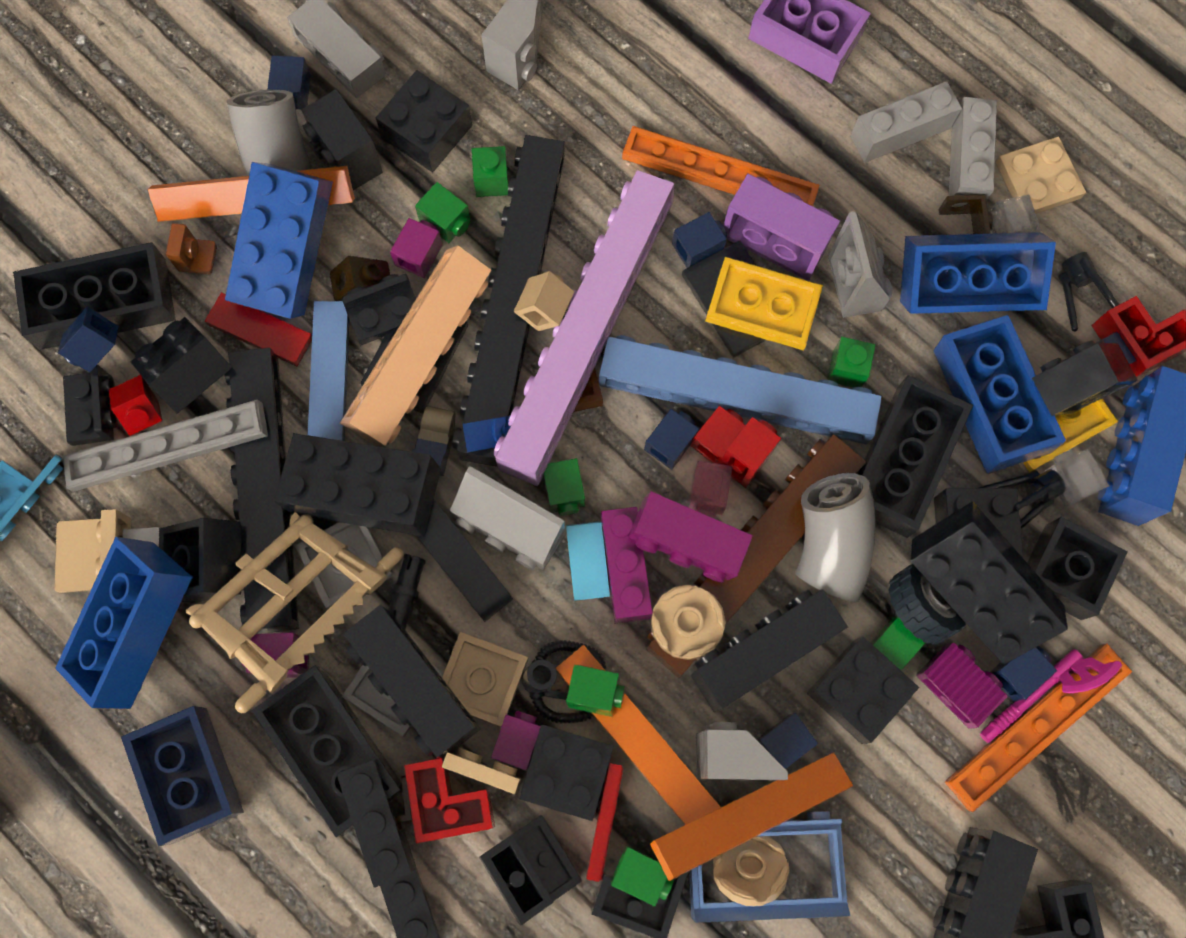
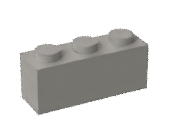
M308 0L287 17L294 36L356 99L386 75L382 63L384 57L380 50L372 43L368 45L363 40L359 29L351 22L347 24L332 2Z
M944 82L858 116L850 137L862 160L866 163L951 129L962 107L948 82Z
M964 97L960 103L962 110L952 125L949 196L985 194L987 201L994 191L997 100ZM957 203L953 206H964L967 203Z

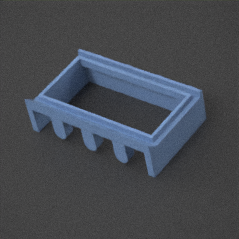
M830 811L807 812L808 819L793 820L792 818L758 835L828 834L833 897L776 899L763 906H745L733 901L704 902L702 865L689 871L691 918L695 923L851 916L847 903L841 832L842 819L830 818Z

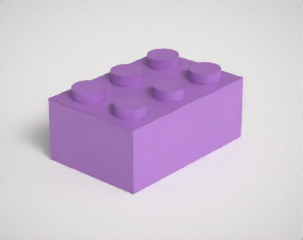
M764 0L753 16L748 39L832 84L862 37L871 13L847 0Z
M747 174L728 206L723 226L727 233L726 239L734 243L741 241L745 249L809 281L827 250L840 220L834 218L825 209H817L803 202L794 193L781 191L765 178Z

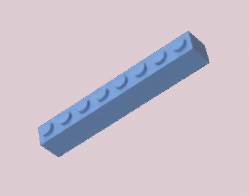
M623 335L616 336V338L608 336L599 373V386L711 411H715L718 406H721L725 410L731 409L743 418L751 419L754 417L758 421L764 420L771 424L830 437L834 434L839 439L866 445L875 436L882 397L872 394L871 390L863 387L848 389L839 387L836 382L831 380H819L818 382L806 380L803 375L787 372L783 375L770 372L771 370L768 367L762 365H752L750 367L737 365L736 361L729 358L721 357L716 360L705 358L697 351L685 350L682 353L669 350L668 346L661 343H650L649 345L636 343L635 339Z

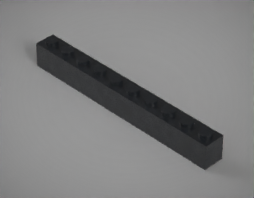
M525 135L523 147L517 146L514 166L518 167L516 177H510L508 196L512 197L510 207L504 206L501 226L505 227L504 236L497 238L495 246V257H499L497 268L491 267L488 278V288H492L490 299H484L482 305L481 319H485L483 331L478 330L475 338L474 350L479 352L476 363L471 362L468 370L467 382L472 383L469 396L464 395L461 402L460 415L465 416L463 424L511 416L530 329V324L518 316L514 309L528 279L540 275L542 271L565 159V141ZM463 426L462 428H456L453 448L457 449L460 460L498 467L494 456L495 447L467 453Z

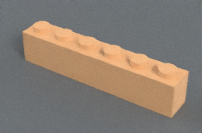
M455 246L445 251L340 424L374 446H386L387 442L390 444L395 440L401 430L399 422L405 413L408 414L414 409L419 400V396L416 394L422 384H427L434 376L437 369L434 364L440 354L444 355L447 353L454 342V338L451 336L457 326L461 327L471 314L469 306L474 298H479L487 288L488 281H486V278L491 269L460 246Z

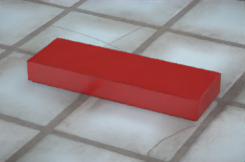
M220 293L205 319L208 326L258 349L271 348L277 358L298 367L312 342L311 333L261 310L226 301V294Z
M609 763L586 873L587 880L596 882L602 880L624 769L622 765Z

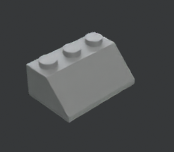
M468 467L450 509L453 518L456 519L454 525L470 535L477 531L487 537L484 541L487 545L501 553L506 548L517 555L515 560L530 570L538 567L544 571L565 536V520L475 468Z
M713 722V724L705 726V731L696 734L697 779L788 780V771L748 730H737L736 722Z

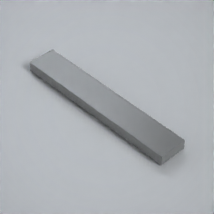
M259 400L250 401L64 455L62 457L66 489L73 492L267 437L268 432L263 403Z

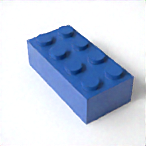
M252 162L225 296L226 301L289 319L305 315L333 181L268 163Z
M1041 232L905 236L900 303L910 314L1047 310L1056 242Z
M1009 315L952 332L942 337L933 352L952 395L973 405L965 425L987 474L1050 454L1066 441L1056 417L1051 416L1032 379L1036 374Z
M1161 366L1150 375H1145L1140 382L1127 389L1123 398V405L1126 406L1125 413L1115 428V436L1118 437L1117 443L1110 452L1106 462V467L1109 468L1108 477L1102 483L1098 492V500H1101L1099 513L1137 526L1171 512L1186 454V374L1165 366Z
M115 537L55 667L91 708L131 709L192 579L190 574L154 542Z

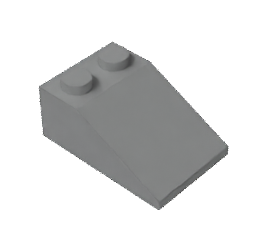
M507 0L482 33L486 72L517 90L520 89L525 80L528 82L532 79L537 69L536 61L544 0Z
M850 212L828 255L843 318L882 311L892 296L891 282L888 278H885L882 269L884 265L883 251L880 247L876 246L874 235L858 213Z

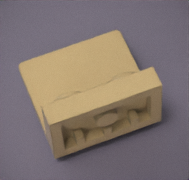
M113 509L101 510V519L59 521L56 529L55 591L58 593L91 591L115 537L122 538L123 529H131V518Z

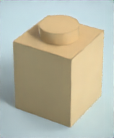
M548 271L528 279L514 312L537 331L559 326L574 291L564 283L560 276Z

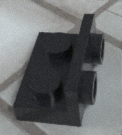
M392 274L384 277L379 284L371 287L361 286L354 288L348 292L347 296L341 299L359 344L362 346L395 333L415 302L416 297L407 274L400 276Z
M96 365L90 373L63 376L67 443L71 446L114 440L113 428L117 427L118 420L111 410L109 389L115 387L112 375L108 374L99 365Z

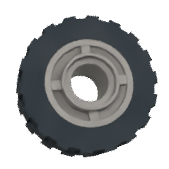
M913 563L890 579L888 591L891 597V604L894 606L898 618L904 623L903 625L916 638H920L927 644L937 645L960 632L967 625Z

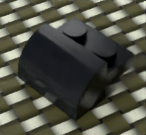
M542 815L479 856L519 925L526 923L554 903L560 896L582 882V879Z

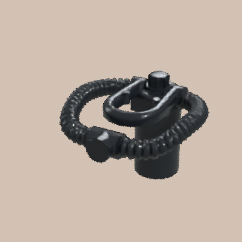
M560 640L551 642V644L548 643L547 646L544 645L543 648H540V652H537L535 660L523 672L521 678L522 685L530 693L529 697L533 700L532 703L535 704L534 708H537L536 711L540 712L539 714L543 715V718L551 719V722L570 724L571 722L587 721V718L591 719L594 717L592 713L586 711L571 712V714L569 712L564 714L562 712H553L544 704L541 698L567 699L568 693L561 692L560 689L556 691L551 690L557 678L558 672L556 667L560 664H552L545 659L551 653L559 652L560 650L575 652L583 643L579 644V642L575 643L574 641L571 643L570 640L568 642L567 640H564V642ZM584 644L601 666L606 669V662L603 661L604 657H601L602 653H598L599 651L595 650L594 647L591 648L590 645Z

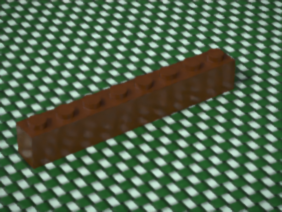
M833 434L826 443L820 439L807 454L811 458L809 463L804 468L798 464L786 477L785 481L789 483L788 487L782 493L775 490L762 506L767 511L760 519L753 515L742 527L741 531L753 536L738 576L730 580L724 579V582H717L705 577L702 573L694 582V585L698 586V588L707 590L716 597L723 607L725 625L805 533L804 513L801 505V497L805 490L815 482L828 476L841 473H857L866 463V460L836 435ZM652 631L646 637L651 641L646 650L678 678L696 660H685L671 656L661 649L653 637Z

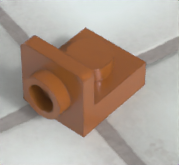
M172 223L166 250V256L178 272L211 274L217 250L216 243L211 240L196 239L186 224Z

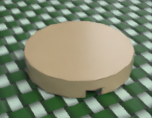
M693 585L674 587L664 593L653 608L651 618L653 637L661 649L673 657L685 660L701 658L714 650L723 636L726 623L723 607L716 597L707 590L705 591Z
M770 836L754 837L715 857L712 862L713 879L719 890L731 901L745 906H763L776 900L785 889L790 871L783 848Z

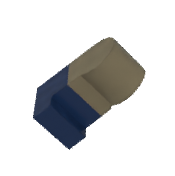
M427 406L422 417L415 449L413 448L412 452L431 455L441 468L440 476H444L453 440L452 435L456 412Z

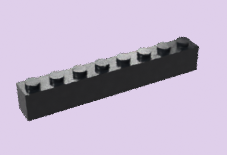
M271 348L228 352L229 364L232 368L224 374L226 383L231 388V398H227L226 408L259 400L263 403L268 432L267 437L230 447L231 451L235 452L236 465L231 466V479L233 485L237 486L238 499L233 500V512L235 519L241 522V555L243 557L245 554H248L252 559L257 557L290 527L291 518L287 511L274 502L286 460L279 361ZM293 543L266 568V570L285 584L295 577ZM252 580L243 589L245 604L240 606L242 625L275 595L255 580ZM297 596L257 634L299 629Z

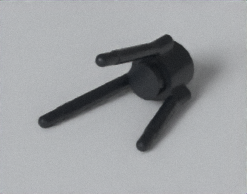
M1087 252L1071 256L1062 263V268L1065 272L1060 274L1058 278L1063 286L1068 317L1073 332L1078 330L1071 284L1075 283L1076 287L1079 288L1094 282L1112 308L1120 305L1097 273Z
M1052 469L1041 474L1037 470H1033L1023 476L978 487L1008 488L1028 482L1029 484L1026 486L1028 496L1016 503L1014 508L1020 510L1033 502L1039 504L1020 520L1021 529L1044 509L1053 505L1054 499L1062 495L1066 489L1062 477Z

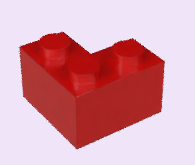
M1135 296L1108 310L1091 325L1100 340L1118 332L1137 360L1130 365L1136 377L1147 373L1186 351L1185 309L1156 324L1139 298Z
M718 406L694 436L691 447L746 488L771 457L781 437L777 435V430L767 421H758L752 417L745 425L743 418L738 413Z
M445 758L404 765L416 844L493 829L495 821L490 790L485 789L452 796L449 770L442 768Z

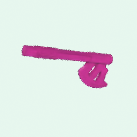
M1072 649L1054 665L1057 671L1027 699L1015 701L1009 705L1001 715H998L980 733L981 738L990 743L1059 681L1062 683V691L1064 693L1085 692L1108 682L1118 673L1122 663L1114 661L1103 664L1092 657L1084 659L1077 650ZM1093 669L1098 675L1092 676L1088 670ZM1073 671L1079 674L1081 680L1075 681L1069 672Z

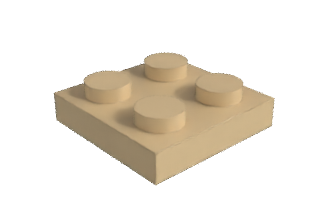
M1059 137L1001 155L995 162L1022 218L1079 200L1086 194Z
M460 632L442 678L471 716L501 727L505 715H508L529 658Z
M461 748L458 749L457 754L447 752L442 768L512 794H518L523 781L522 778L516 777L518 769L496 761L493 767L481 764L483 756Z

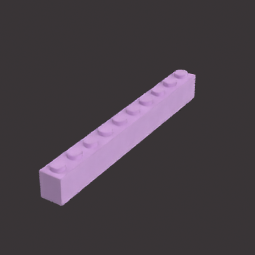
M639 170L636 171L631 182L626 181L621 193L622 202L619 208L614 207L607 223L609 228L606 234H601L597 239L594 248L595 256L592 263L586 262L580 278L582 283L578 291L573 290L574 294L567 307L568 311L564 319H562L559 326L554 327L552 335L554 340L550 348L544 347L538 361L540 368L536 376H530L525 385V398L521 407L516 406L513 409L509 419V426L511 427L506 437L501 436L496 443L494 456L499 471L533 485H539L601 355L608 336L611 334L672 206L674 198L673 182Z

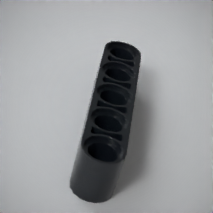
M434 499L425 536L417 537L482 620L486 622L510 603L513 598Z

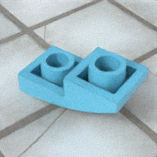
M602 522L566 525L574 601L610 597Z

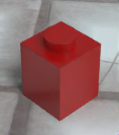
M141 375L109 389L111 410L129 436L162 421L159 401Z

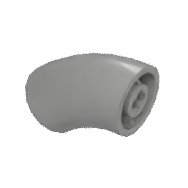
M259 90L238 94L227 100L235 140L247 176L250 174L252 162L268 163L294 171L312 169L301 136L293 93L285 90Z
M841 473L815 482L802 494L801 505L805 521V540L801 559L795 574L806 583L819 590L823 589L824 592L847 601L859 602L867 582L874 551V499L870 482L865 476L856 473Z

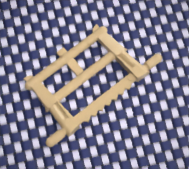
M294 512L290 518V527L254 559L248 554L240 558L236 562V566L241 571L205 604H195L186 609V613L191 615L189 619L191 627H202L228 653L230 659L236 657L259 680L258 683H254L236 701L235 709L239 713L248 712L266 694V690L273 693L287 678L288 670L294 665L305 663L304 655L315 653L314 645L325 643L324 636L334 633V626L344 623L343 616L354 614L353 607L363 605L362 597L366 593L371 594L384 583L387 578L386 574L403 558L404 553L401 548H392L377 563V566L373 567L348 551V545L341 543L314 525L313 518L310 515L304 514L300 517ZM300 538L319 554L293 579L285 584L266 570V568L292 543ZM331 563L355 584L275 661L250 639ZM252 580H255L275 595L237 630L217 613Z

